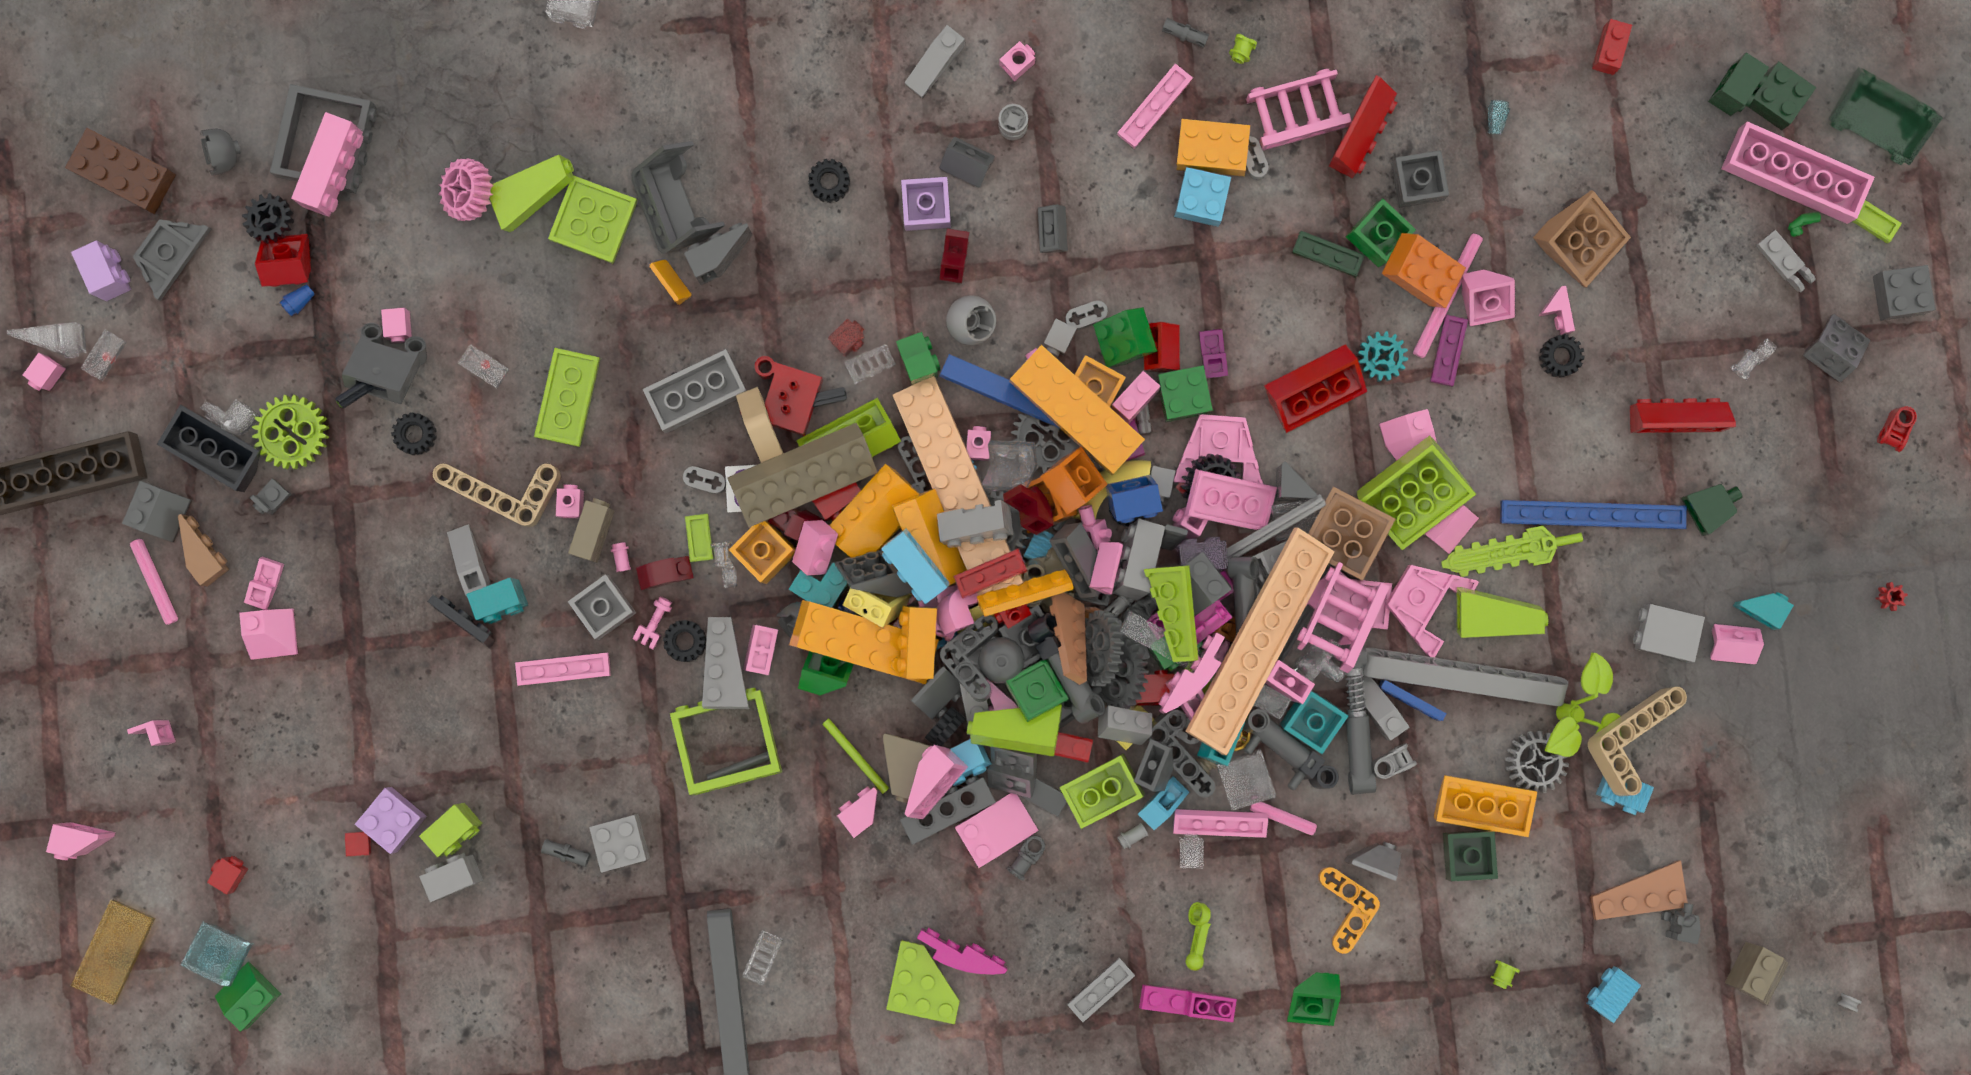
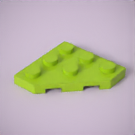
M901 940L886 1010L955 1024L960 1000L932 959L925 945Z

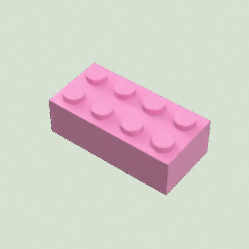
M325 112L291 199L306 209L330 217L331 212H334L337 208L338 194L346 185L345 176L347 171L354 165L356 148H360L363 141V132L351 121Z

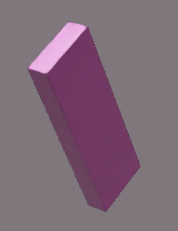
M1445 315L1430 382L1450 387L1454 386L1468 319Z

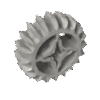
M1528 731L1527 738L1522 734L1519 735L1521 743L1516 740L1512 741V745L1516 748L1515 750L1507 749V752L1512 754V758L1505 757V761L1511 762V766L1505 768L1507 771H1514V773L1510 774V779L1518 777L1515 782L1516 786L1519 787L1523 784V789L1529 790L1531 787L1533 791L1538 792V789H1540L1541 793H1546L1547 786L1551 790L1555 789L1553 781L1558 784L1562 783L1558 776L1567 775L1565 771H1562V767H1569V763L1562 760L1567 757L1553 753L1550 756H1544L1536 743H1541L1546 746L1551 735L1550 733H1546L1543 737L1542 731H1537L1535 736L1532 731ZM1529 746L1527 759L1520 761L1523 750ZM1536 756L1537 759L1546 760L1541 761V763L1538 764V768L1537 766L1529 765V763H1533V761L1536 760ZM1554 762L1552 772L1548 777L1544 778L1546 767ZM1530 768L1534 776L1537 777V781L1534 782L1528 779L1521 769Z

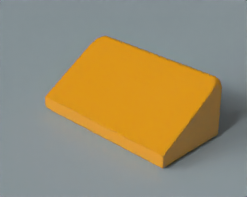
M660 260L650 264L649 267L677 305L682 304L692 296L667 260Z

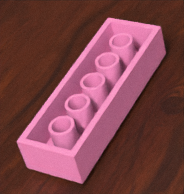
M1746 122L1738 129L1721 168L1846 224L1858 218L1875 178L1750 122Z

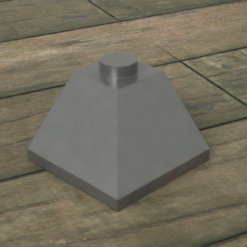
M1384 841L1383 845L1376 843L1347 856L1345 861L1396 881L1402 853L1396 851L1397 846Z

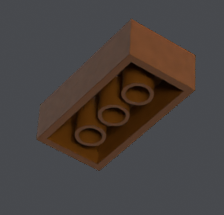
M86 128L65 166L66 169L154 215L176 176L167 168L89 128Z

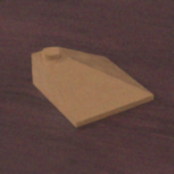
M1592 190L1548 220L1533 237L1551 259L1585 288L1631 238Z
M1333 487L1325 501L1326 506L1321 508L1308 534L1335 551L1329 561L1330 564L1336 566L1340 562L1343 564L1341 570L1364 581L1396 519Z

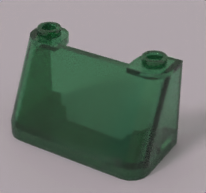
M1858 67L1829 116V120L1832 121L1830 123L1832 127L1839 131H1842L1844 128L1850 129L1887 150L1892 155L1890 159L1899 165L1903 163L1911 165L1943 119L1940 113L1932 107L1861 67Z

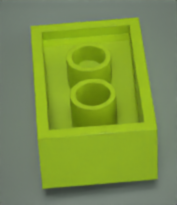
M1124 753L1059 787L1081 829L1145 795L1141 785L1134 782L1136 776Z

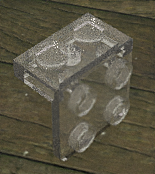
M990 440L988 443L990 467L982 482L983 489L1009 491L1020 484L1028 488L1038 466L1035 442Z

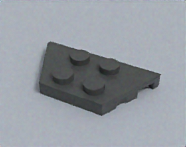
M158 220L133 255L137 266L142 270V275L145 281L149 283L156 299L160 301L163 299L209 234L211 228L206 225L200 226L184 222L177 223L168 220Z

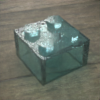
M202 922L181 966L219 985L231 986L253 943L214 924Z

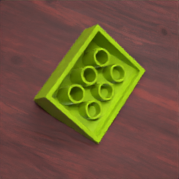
M1430 435L1357 491L1358 500L1396 519L1388 535L1401 550H1404L1476 495L1447 454Z

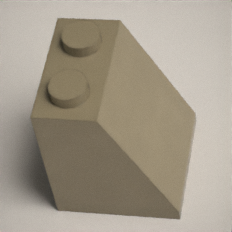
M884 733L883 743L891 793L896 795L897 801L908 803L918 764L923 758L922 754L930 745Z
M1745 942L1725 983L1768 1006L1789 964L1785 958L1762 946Z

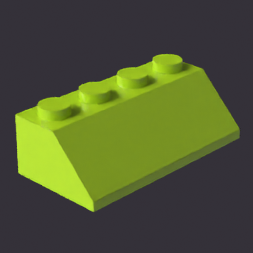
M878 398L796 440L800 447L857 423L864 435L872 458L901 442Z

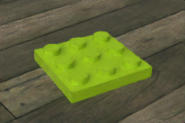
M573 176L574 180L569 183L548 239L614 264L638 200Z

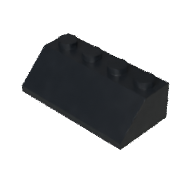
M181 404L157 445L239 492H245L255 476L261 453L260 450Z

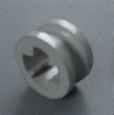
M1841 993L1842 1000L1838 1001L1837 1004L1858 1013L1857 1006L1862 1001Z

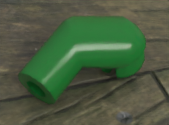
M1816 211L1801 214L1789 224L1788 230H1790V235L1792 237L1800 236L1803 234L1802 226L1820 222V213Z

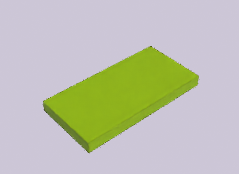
M554 348L534 434L535 438L580 447L599 367V357Z

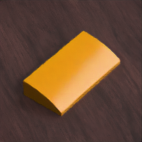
M1444 775L1436 803L1434 819L1438 822L1529 837L1537 791Z

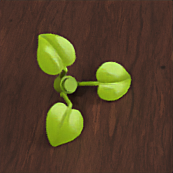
M1591 653L1581 676V686L1591 696L1577 701L1572 700L1571 704L1563 703L1562 706H1558L1556 716L1559 722L1549 737L1545 747L1546 752L1564 757L1573 756L1579 750L1582 741L1577 723L1584 722L1597 726L1599 728L1597 732L1621 717L1617 713H1607L1603 716L1600 724L1599 722L1584 718V710L1579 706L1581 703L1597 698L1598 693L1607 694L1612 686V669L1609 663L1599 654Z

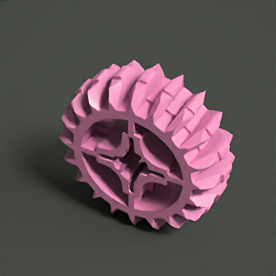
M457 159L456 162L450 163L449 168H445L446 174L441 176L443 181L439 185L441 186L439 195L442 196L440 203L444 205L443 210L452 218L461 221L475 220L477 217L482 216V212L487 211L486 205L491 204L489 197L493 194L490 190L494 186L490 183L492 176L488 175V169L482 163L474 161V159Z

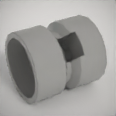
M1009 104L1002 108L998 118V127L1001 135L1008 140H1018L1025 135L1028 127V114L1022 106Z

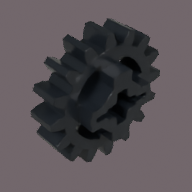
M269 193L267 198H264L261 194L259 195V201L251 199L253 205L251 207L245 206L248 214H242V217L246 220L242 224L248 229L246 232L251 237L253 236L257 242L262 239L265 244H268L269 239H272L276 243L278 236L285 238L283 233L285 230H292L288 224L294 223V220L290 217L294 212L289 208L290 205L285 200L283 201L279 195L274 197Z

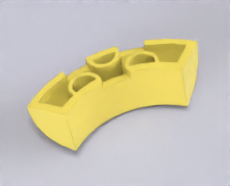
M1126 461L1113 475L1106 470H1103L1100 474L1107 484L1150 475L1151 461ZM1106 487L1083 505H1092L1095 520L1100 505L1107 497ZM1076 509L1078 515H1076V516H1074V517H1072V518L1081 519V518H1080V514H1079V510Z

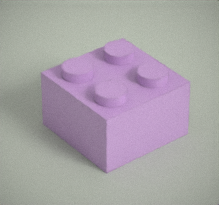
M947 177L901 180L905 231L951 228Z
M96 240L71 252L89 294L108 301L131 290L128 284L130 282L129 275L125 270H122L119 264L121 257L116 249H112L108 245H104Z
M388 787L383 789L355 825L388 853L393 854L400 850L427 816L394 788Z

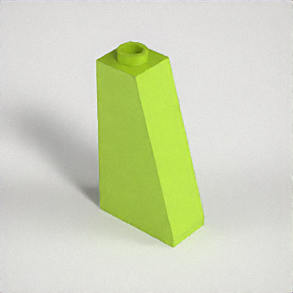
M556 155L492 184L494 186L490 192L493 195L489 198L501 230L507 232L514 231L574 180L572 174L574 168L569 159Z
M1456 587L1457 633L1461 638L1545 634V627L1548 626V614L1539 605L1468 588Z
M1060 704L1029 722L1026 721L1020 708L974 713L973 721L969 720L967 734L971 735V744L1054 756L1062 705Z

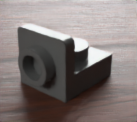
M272 478L257 495L253 494L250 499L255 502L253 507L261 514L266 512L273 515L292 494Z

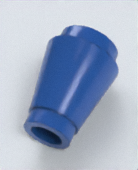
M306 284L283 296V300L279 303L292 317L295 313L297 315L315 293Z

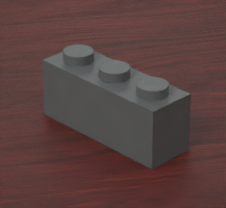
M1082 523L1064 525L1049 541L1072 580L1080 598L1097 597L1101 592L1089 586L1098 553Z

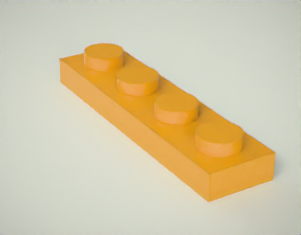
M1064 569L1032 578L1020 585L1012 584L1006 588L989 591L976 597L985 617L1073 590V583Z

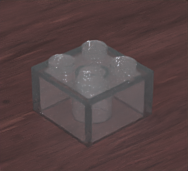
M1261 749L1253 751L1250 755L1245 753L1232 757L1228 766L1217 764L1232 811L1277 797Z

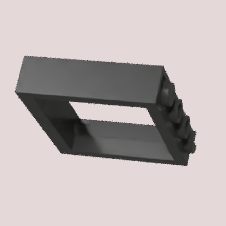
M290 84L270 173L277 178L296 182L300 178L301 172L289 170L288 165L304 96L360 107L362 109L357 127L363 132V141L360 148H356L354 165L347 171L346 185L342 190L356 194L359 184L362 183V166H365L367 162L366 148L367 144H370L372 140L371 127L372 122H375L377 118L375 116L376 106L370 100Z

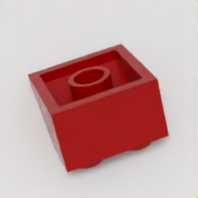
M307 234L285 236V238L278 236L276 243L269 239L268 244H265L261 239L255 267L262 287H276L285 284L298 285L308 282L311 265Z

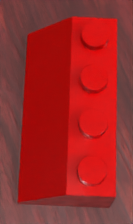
M1376 75L1329 164V167L1352 179L1356 173L1361 174L1367 163L1363 160L1366 153H1372L1377 143L1374 141L1376 134H1381L1387 124L1384 121L1386 114H1392L1397 105V102L1394 101L1397 93L1381 77Z
M1346 344L1264 385L1269 402L1286 433L1368 392L1358 358Z
M1696 398L1683 399V402L1674 403V399H1660V403H1651V399H1638L1637 403L1630 406L1631 433L1724 432L1736 427V421L1729 403L1720 402V398H1708L1706 402H1697Z

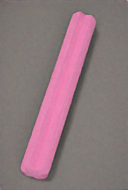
M142 539L132 541L130 547L164 623L168 625L178 621V617Z

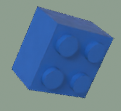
M1151 475L1114 482L1105 486L1110 511L1116 521L1128 523L1134 521L1135 517L1143 516L1144 518H1150L1163 511L1158 484Z

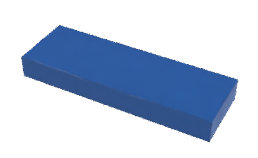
M1381 680L1378 685L1383 692L1436 721H1443L1447 714L1386 680Z

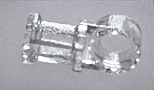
M1766 338L1762 342L1764 344H1760L1761 347L1758 346V349H1755L1754 352L1745 349L1743 357L1737 364H1733L1731 369L1735 374L1739 373V377L1741 376V378L1748 380L1750 372L1755 366L1766 361L1776 350L1777 346Z
M722 542V545L720 543L711 544V548L714 549L715 559L713 567H722V578L725 579L723 581L725 583L724 588L738 586L736 567L733 561H731L729 551L730 546H732L731 542Z

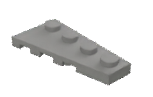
M708 617L702 707L703 709H750L733 620L731 617Z

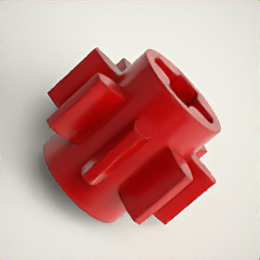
M1893 582L1886 583V588H1878L1880 594L1875 599L1882 603L1881 609L1889 606L1891 611H1897V605H1906L1903 601L1908 594L1901 590L1903 585L1894 587Z

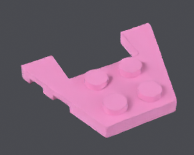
M1200 414L1174 475L1173 482L1186 483V480L1182 479V476L1188 475L1185 468H1192L1191 461L1198 460V456L1206 457L1207 454H1214V456L1219 454L1223 458L1230 459L1231 462L1242 463L1243 480L1263 484L1246 418Z
M1408 565L1385 605L1424 653L1429 657H1435L1444 641L1425 630L1433 613L1448 589L1455 593L1456 587L1475 590L1479 582L1473 579Z
M1325 576L1319 580L1307 603L1314 610L1328 582L1324 579ZM1336 582L1334 583L1330 594L1360 609H1367L1369 601L1366 600V597ZM1327 602L1325 603L1321 614L1351 629H1358L1360 621L1357 620L1358 617ZM1343 635L1336 643V646L1351 644V641ZM1331 654L1332 656H1334V657L1339 661V657H1337V656Z

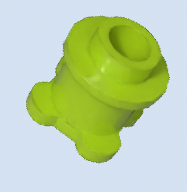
M1236 34L1235 45L1233 49L1229 50V54L1234 62L1244 64V62L1250 61L1249 56L1251 51L1255 50L1257 42L1241 34Z
M1496 960L1495 963L1498 966L1494 976L1491 975L1490 977L1494 979L1493 984L1504 989L1508 985L1512 987L1511 982L1515 972L1519 973L1520 970Z

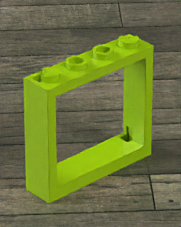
M756 688L746 689L748 701H756L771 764L695 784L680 719L718 709H703L702 701L697 703V707L680 706L675 708L676 712L670 713L689 795L695 796L782 773L764 695L761 690L756 691Z

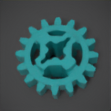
M1385 331L1383 336L1376 332L1374 339L1369 335L1366 338L1368 344L1362 342L1360 347L1364 350L1357 353L1358 356L1362 357L1358 361L1359 365L1364 364L1365 366L1362 373L1369 371L1368 378L1371 379L1375 375L1377 376V382H1380L1384 376L1386 381H1390L1391 374L1394 377H1398V370L1403 371L1406 368L1402 362L1408 361V358L1403 356L1408 349L1401 348L1404 341L1397 342L1396 334L1391 338L1388 337V331ZM1380 342L1389 343L1390 346H1384ZM1369 349L1372 352V359L1370 361L1368 360ZM1390 351L1385 359L1375 362L1380 354ZM1395 352H1397V363H1396V365H1395V361L1393 360V358H1394V353H1395ZM1375 367H1382L1385 371L1376 370Z

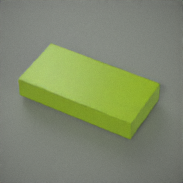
M1866 200L1863 203L1858 218L1852 221L1887 244L1891 242L1902 224Z
M709 514L685 516L690 562L714 560Z

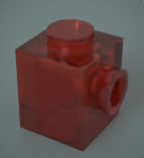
M847 318L828 339L846 357L852 350L856 352L864 344L862 341L865 338L862 333L864 329L857 321L851 322Z

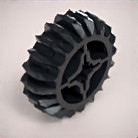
M1207 454L1206 457L1198 456V461H1191L1192 468H1185L1188 475L1182 476V479L1186 480V483L1180 486L1186 490L1182 496L1187 499V504L1196 469L1207 471L1215 467L1213 471H1210L1211 473L1238 478L1241 474L1235 471L1237 466L1232 464L1230 459L1223 458L1222 455L1216 454L1214 456V454Z

